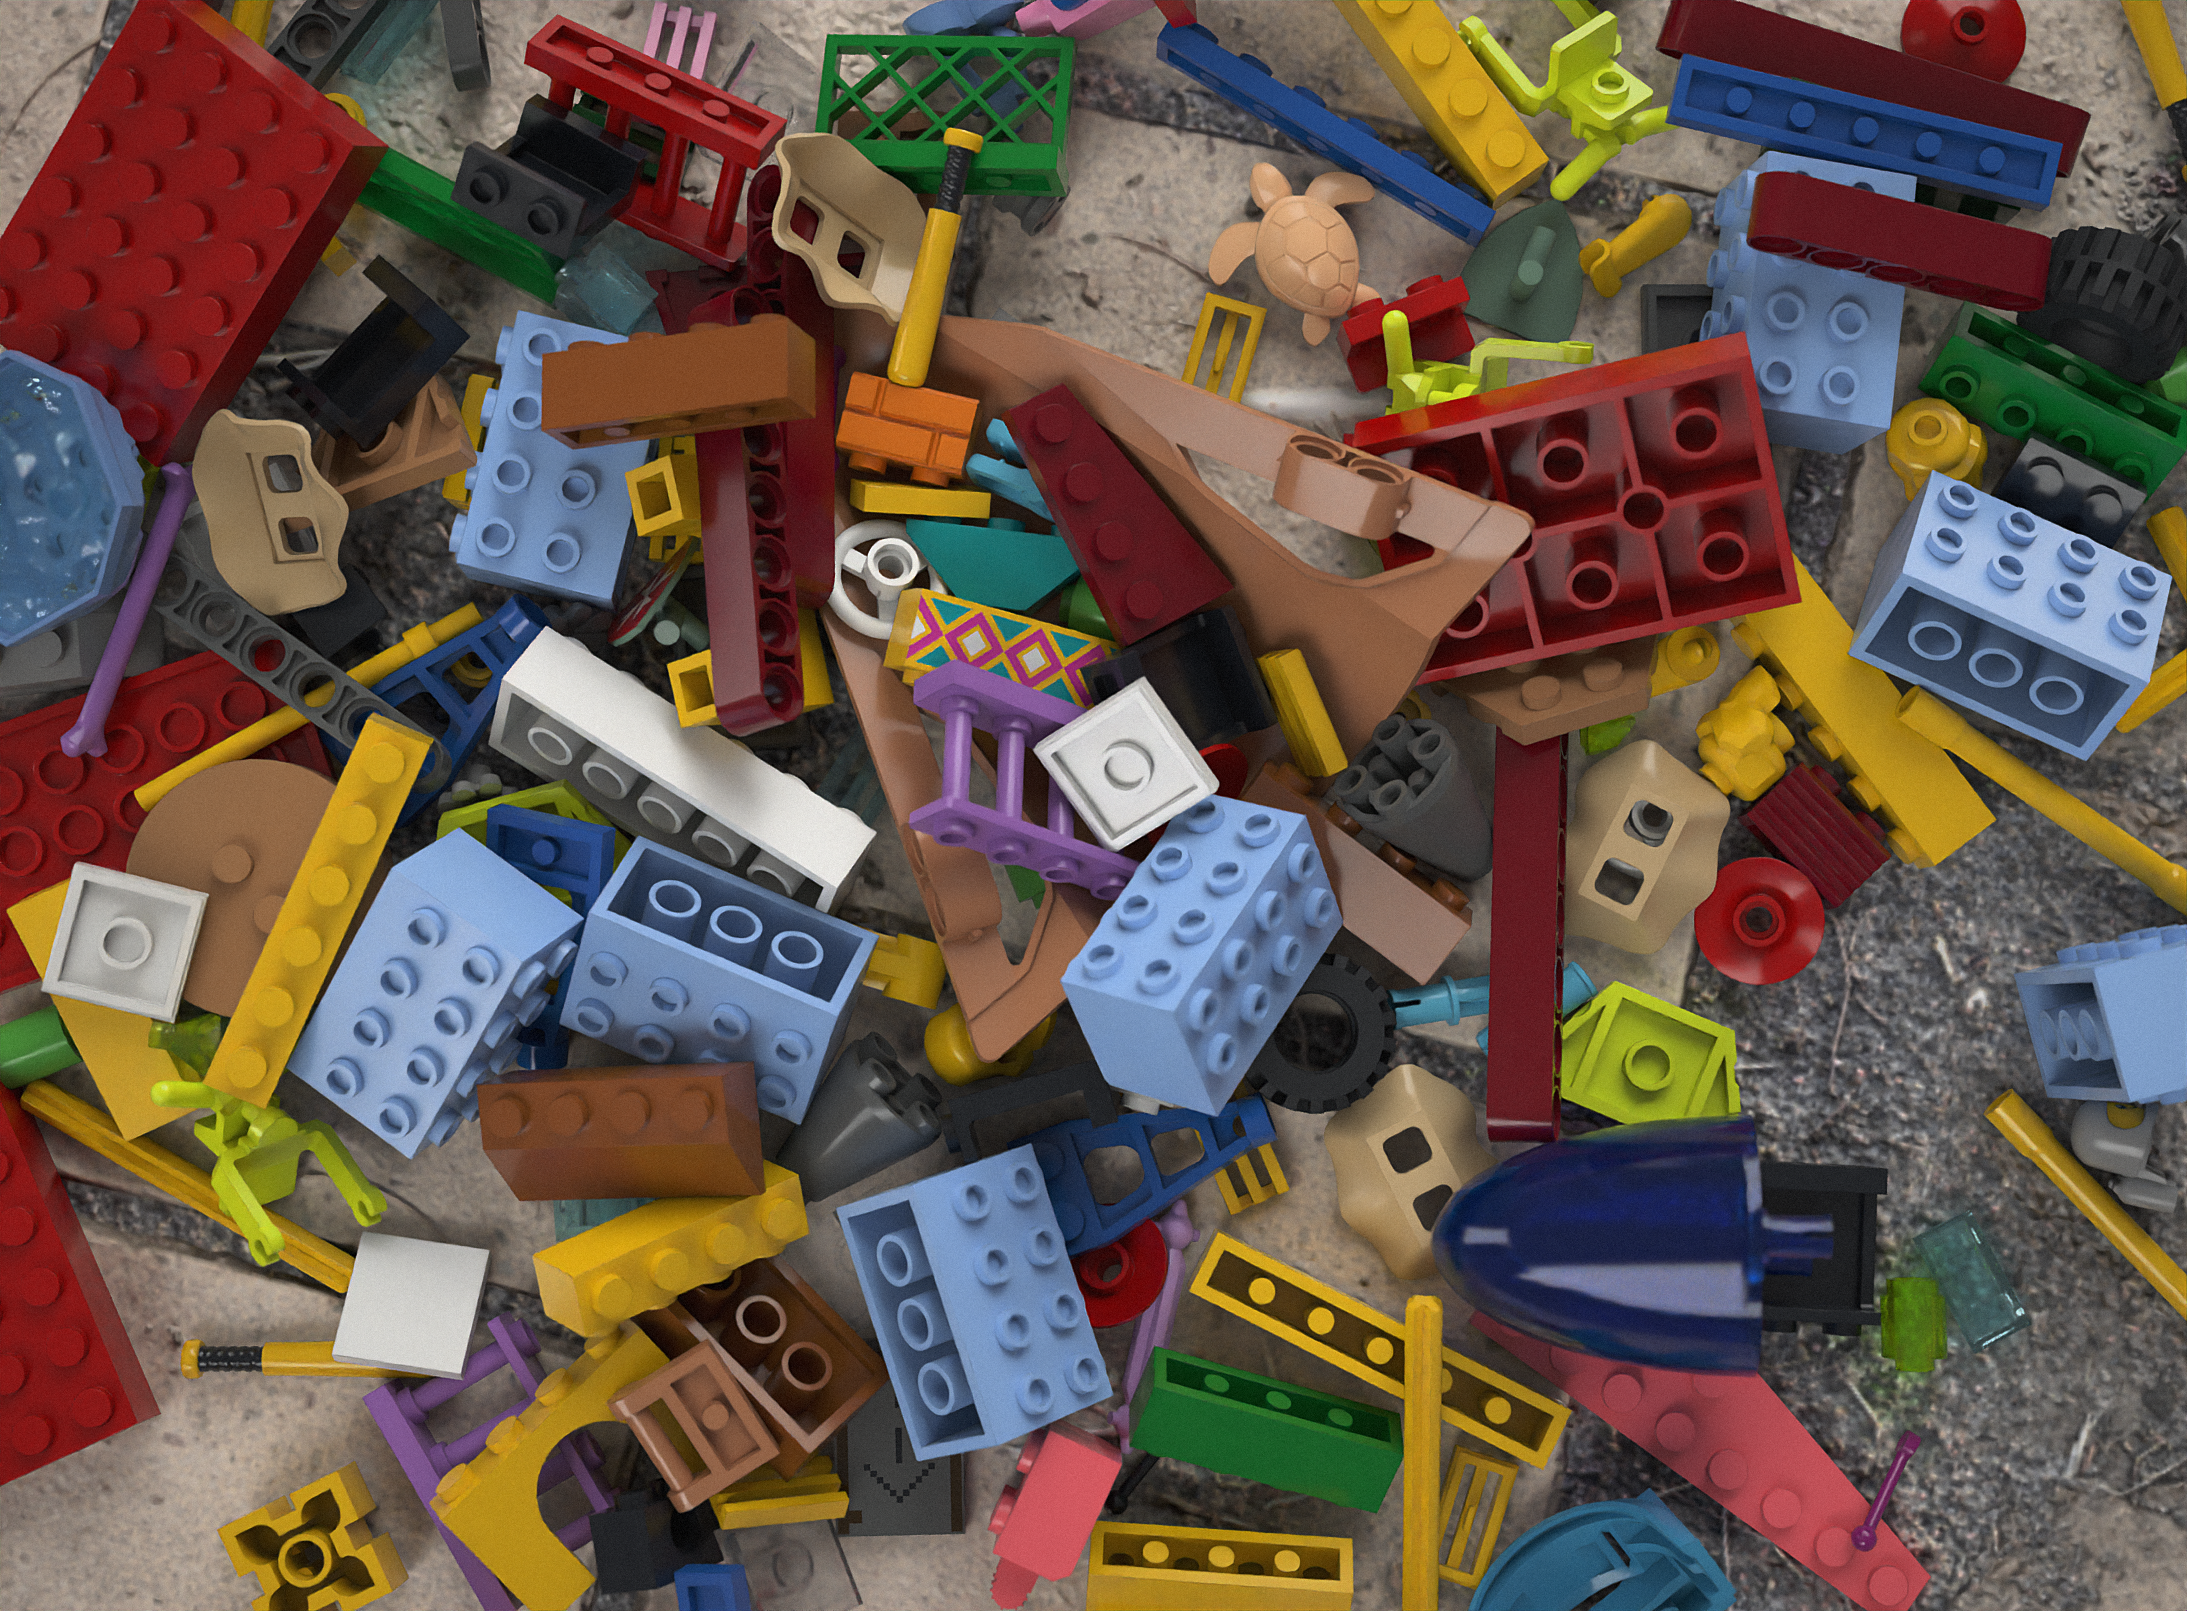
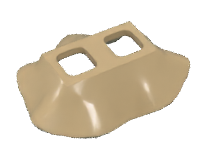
M797 133L778 140L775 145V154L782 184L772 221V236L776 244L784 250L799 255L806 262L812 272L818 293L826 305L834 308L865 309L877 312L888 325L892 327L898 326L926 224L925 213L913 192L898 179L878 169L851 143L837 135L828 133ZM797 199L814 210L818 215L819 223L812 245L795 234L790 227V219ZM844 233L859 243L865 251V258L859 278L853 276L838 263L837 254Z
M221 409L217 411L203 428L201 438L196 447L192 468L193 483L207 521L212 556L217 570L229 586L243 597L250 606L269 616H281L306 608L326 605L338 599L345 593L347 588L346 579L338 567V551L348 521L349 507L344 498L322 478L314 466L311 456V437L309 432L302 425L295 422L245 419L237 417L230 410ZM287 454L295 457L303 482L302 489L278 490L272 481L268 457ZM284 518H309L314 526L318 550L309 552L293 551L288 544L283 524Z
M1644 739L1630 743L1619 751L1601 759L1585 771L1576 787L1575 813L1572 822L1567 826L1565 934L1587 937L1613 945L1627 952L1644 955L1653 954L1662 949L1678 923L1714 891L1717 880L1720 840L1729 820L1731 810L1726 796L1713 783L1697 775L1654 741ZM1637 801H1647L1668 811L1672 815L1673 824L1662 845L1652 847L1629 836L1625 832L1624 824ZM1610 858H1616L1637 868L1644 875L1643 884L1631 904H1621L1599 893L1595 887V882L1605 862Z
M1410 1064L1400 1065L1372 1087L1374 1090L1368 1096L1350 1104L1351 1107L1338 1111L1330 1119L1325 1127L1324 1143L1334 1166L1341 1215L1354 1230L1365 1237L1378 1250L1386 1265L1396 1277L1402 1280L1423 1279L1442 1270L1467 1262L1494 1259L1504 1252L1509 1235L1512 1184L1505 1167L1479 1145L1476 1136L1477 1119L1474 1107L1467 1096L1458 1088L1418 1066ZM1409 1127H1418L1430 1147L1431 1156L1426 1162L1405 1173H1397L1394 1171L1383 1150V1144L1388 1138ZM1441 1184L1448 1185L1461 1208L1460 1216L1434 1231H1427L1422 1226L1413 1208V1202L1416 1197Z

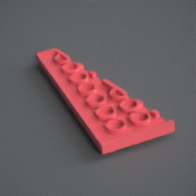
M1575 1168L1468 1319V1322L1865 1610L1908 1611L1931 1576L1882 1518L1875 1530L1877 1543L1872 1550L1863 1552L1857 1550L1852 1545L1851 1533L1856 1527L1863 1525L1870 1511V1504L1592 1177L1580 1168Z

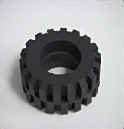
M2080 226L2078 230L2066 229L2059 232L2058 237H2052L2053 244L2044 307L2035 311L2017 312V325L2135 385L2146 384L2148 380L2156 381L2162 378L2165 372L2170 370L2187 333V265L2182 260L2172 256V252L2163 246L2154 244L2140 235L2122 232L2120 229L2110 227L2099 229L2094 226Z
M1324 953L1295 998L1305 994H1319L1331 998L1343 1008L1351 1026V1039L1346 1053L1336 1064L1320 1071H1306L1295 1067L1283 1057L1276 1043L1274 1029L1245 1073L1246 1080L1269 1101L1295 1112L1324 1114V1112L1340 1111L1351 1107L1350 1104L1360 1098L1364 1099L1374 1090L1372 1087L1380 1078L1383 1079L1390 1067L1387 1065L1391 1053H1395L1397 1039H1394V1025H1397L1395 1012L1390 1010L1387 1002L1389 996L1383 986L1378 985L1371 977L1372 973L1365 967L1349 961L1348 957L1336 953Z

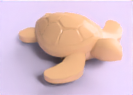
M1255 163L1251 171L1249 187L1256 206L1261 208L1265 215L1261 222L1233 224L1221 233L1210 254L1208 263L1210 278L1215 285L1220 287L1229 280L1243 261L1255 256L1257 271L1267 289L1283 303L1305 313L1302 325L1303 339L1309 346L1314 348L1330 332V318L1343 317L1349 309L1371 299L1380 298L1379 293L1373 288L1358 283L1360 264L1356 239L1344 218L1335 210L1340 206L1368 203L1374 199L1375 190L1372 184L1362 176L1336 171L1326 172L1316 177L1310 183L1304 196H1293L1292 187L1279 169L1269 163Z

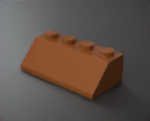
M754 1061L512 1070L476 1085L483 1151L519 1201L762 1195L766 1192Z
M779 1254L767 1258H756L733 1269L732 1274L722 1281L701 1284L677 1295L676 1301L667 1307L645 1310L629 1318L670 1361L707 1338L711 1340L779 1444L780 1454L767 1461V1463L787 1483L821 1452L891 1379L885 1361Z

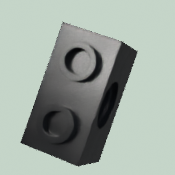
M662 1477L649 1481V1487L627 1490L612 1495L614 1506L588 1515L601 1595L656 1590L675 1582L674 1573L687 1564H717L727 1560L723 1530L720 1527L709 1498L686 1512L678 1513L667 1496L671 1488Z

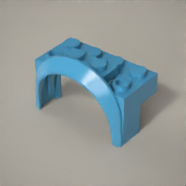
M1649 1487L1636 1499L1620 1498L1572 1507L1530 1528L1511 1543L1490 1566L1477 1587L1467 1611H1571L1591 1595L1621 1580L1622 1582L1619 1587L1588 1611H1725L1737 1601L1734 1597L1737 1591L1701 1542ZM1602 1532L1612 1534L1630 1558L1629 1568Z

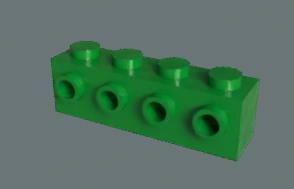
M1967 301L1961 304L1929 352L1917 389L1931 395L1932 398L1944 399L1953 407L1988 424L1991 429L1999 434L2012 436L2023 442L2030 429L2140 482L2147 486V496L2143 501L2144 504L2187 450V410L1975 303Z
M1158 1346L1153 1347L1129 1405V1447L1143 1450L1156 1457H1169L1206 1467L1218 1474L1239 1476L1268 1484L1281 1491H1294L1330 1501L1340 1507H1353L1377 1514L1404 1458L1400 1413Z

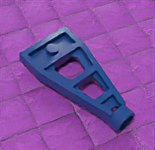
M515 593L489 619L391 673L368 689L395 709L398 705L421 692H429L450 715L449 727L440 742L449 750L452 759L451 774L447 782L436 791L428 794L410 792L395 825L397 830L411 825L452 785L495 715L502 678L545 626L552 629L546 614L526 596ZM476 652L492 671V677L471 704H467L444 677V673L450 666L468 653ZM369 710L362 713L356 719L353 728L356 740H358L367 718L373 712L383 716L380 711ZM320 729L319 733L323 743L345 768L352 750L323 729ZM434 751L427 755L417 779L426 777L433 770L436 758Z
M501 803L488 809L486 847L535 883L568 890L572 898L571 909L585 918L572 942L578 945L577 953L567 968L560 974L556 995L549 994L550 999L542 1013L528 1027L523 1026L516 1038L523 1044L516 1057V1063L519 1066L529 1070L562 1069L568 1064L570 1028L560 1025L559 1022L589 911L613 875L616 828Z
M1258 1091L1239 1098L1235 1102L1226 1103L1217 1117L1189 1108L1161 1110L1158 1111L1157 1115L1145 1112L1117 1115L1118 1122L1093 1128L1090 1118L1069 1120L1007 1142L1006 1144L1008 1150L1032 1144L1038 1165L1044 1175V1184L1058 1226L1064 1236L1069 1260L1118 1241L1252 1149L1276 1141L1278 1136L1264 1097ZM1238 1116H1240L1247 1134L1243 1137L1238 1136L1233 1129V1122ZM1184 1128L1197 1130L1205 1148L1203 1157L1198 1162L1173 1175L1162 1174L1151 1145L1153 1138L1159 1134ZM1130 1147L1138 1153L1144 1169L1142 1184L1136 1191L1114 1205L1104 1206L1096 1201L1084 1165L1087 1155L1099 1148Z

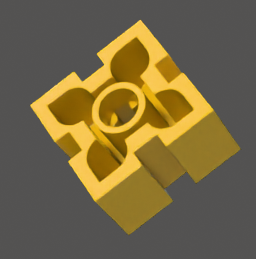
M355 1461L289 1494L295 1507L294 1509H291L284 1495L217 1529L238 1577L240 1578L255 1571L264 1593L250 1602L254 1611H338L335 1604L337 1600L342 1611H354L393 1592L409 1579L388 1531L373 1538L363 1516L377 1507ZM313 1543L318 1545L323 1551L324 1559L322 1561L316 1559L310 1562L306 1557L305 1549L313 1545Z

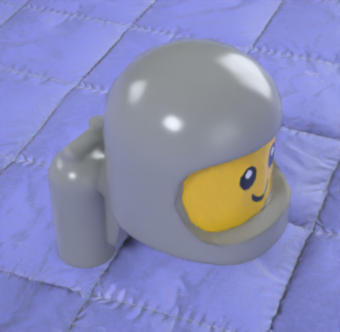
M2087 1100L2079 1107L2071 1125L2070 1141L2073 1152L2082 1163L2088 1166L2118 1174L2109 1180L2108 1187L2113 1189L2123 1203L2172 1214L2178 1196V1188L2175 1187L2176 1182L2166 1179L2163 1172L2147 1164L2159 1104L2155 1102L2143 1103L2140 1108L2114 1101Z

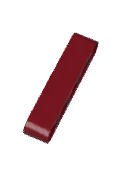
M1787 171L1764 172L1758 174L1755 178L1746 238L1748 246L1761 252L1835 270L1843 269L1866 274L1864 277L2013 312H2029L2044 307L2053 244L2049 237L2039 233Z

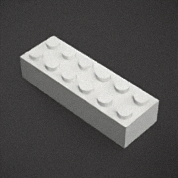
M545 626L502 678L488 745L549 783L566 778L606 819L636 838L638 835L831 916H835L851 893L875 838L876 831L866 826L863 820L854 812L846 808H837L810 791L809 787L798 777L788 773H781L757 758L752 750L742 742L727 739L708 726L681 728L676 705L669 703L647 689L641 680L626 671H618L592 655L589 649L577 639L564 637L548 626Z

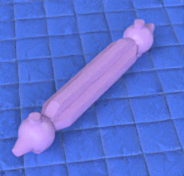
M1178 1199L1169 1213L1162 1216L1159 1221H1153L1162 1233L1167 1246L1169 1260L1167 1277L1160 1294L1153 1304L1136 1318L1121 1384L1125 1404L1120 1406L1116 1412L1110 1411L1107 1416V1423L1114 1425L1116 1432L1120 1436L1121 1453L1131 1455L1134 1448L1129 1447V1405L1154 1346L1165 1349L1169 1348L1186 1271L1182 1249L1187 1247L1191 1241L1198 1242L1200 1238V1230L1194 1229L1191 1220L1188 1218L1187 1203L1181 1199Z

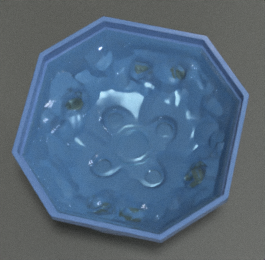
M6 350L0 354V644L6 647L20 646L44 633L84 617L105 604L128 583L143 538V532L140 527L146 503L142 487L145 473L137 462L140 453L135 446L136 441L124 430L119 410L109 404L99 390L82 381L81 378L67 374L29 355L14 350Z

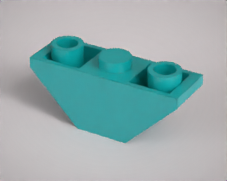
M924 515L923 520L907 519L906 533L955 596L963 600L1030 617L1060 594L1067 584L1074 583L1081 575L1057 525L1051 526L1050 535L1025 533V522L1004 518H989L987 528L962 525L963 517Z

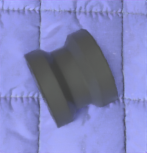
M1069 186L1067 189V197L1071 191ZM995 195L992 205L1001 213L1011 212L1020 219L1021 229L1030 237H1033L1051 221L1067 197Z

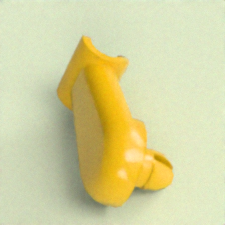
M1677 194L1651 195L1652 201L1650 202L1645 198L1642 201V211L1639 213L1637 220L1609 243L1604 239L1598 238L1580 251L1578 257L1579 265L1583 272L1590 276L1594 288L1601 296L1606 298L1615 296L1622 288V277L1674 248L1685 238L1692 223V211L1683 197Z
M1691 626L1678 629L1657 642L1659 657L1656 672L1651 676L1652 692L1650 698L1701 682L1715 672L1719 665L1720 650L1717 641L1711 633L1702 627Z

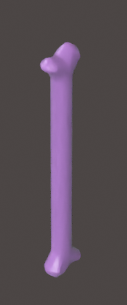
M170 462L161 467L166 486L165 494L75 726L60 739L63 753L69 757H78L84 752L94 757H99L108 752L104 738V725L188 506L197 494L192 478L193 464L183 468L176 462Z

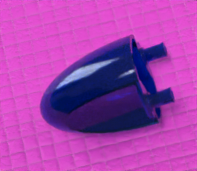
M1751 1115L1696 1116L1651 1120L1593 1130L1529 1148L1498 1162L1467 1181L1444 1203L1435 1217L1430 1237V1246L1437 1270L1459 1297L1497 1323L1529 1338L1566 1351L1630 1366L1703 1376L1755 1378L1758 1372L1761 1351L1763 1275H1804V1277H1811L1813 1257L1831 1259L1833 1252V1238H1811V1235H1829V1232L1833 1231L1830 1214H1823L1822 1216L1768 1215L1767 1208H1762L1758 1145L1755 1125Z

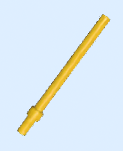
M472 601L431 625L423 621L403 632L404 640L345 673L369 689L391 673L485 620L476 604ZM334 680L304 695L306 704L309 707L326 705L335 693ZM286 705L134 790L135 797L144 811L148 813L169 791L185 779L215 765L242 760L309 723L310 720L291 706Z

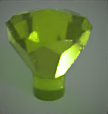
M1629 714L1579 729L1580 745L1585 756H1593L1617 747L1636 723L1635 717Z
M211 1013L175 1025L154 1021L149 1031L148 1047L171 1051L193 1070L205 1076L222 1041L221 1019L218 1014Z

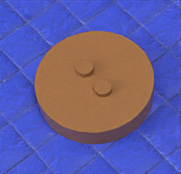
M264 759L231 761L207 768L185 779L169 791L148 814L132 844L126 873L210 894L182 995L183 999L206 1011L226 1017L233 1016L337 787L338 781L317 770L293 763ZM388 843L313 1008L319 1006L388 874L394 866Z

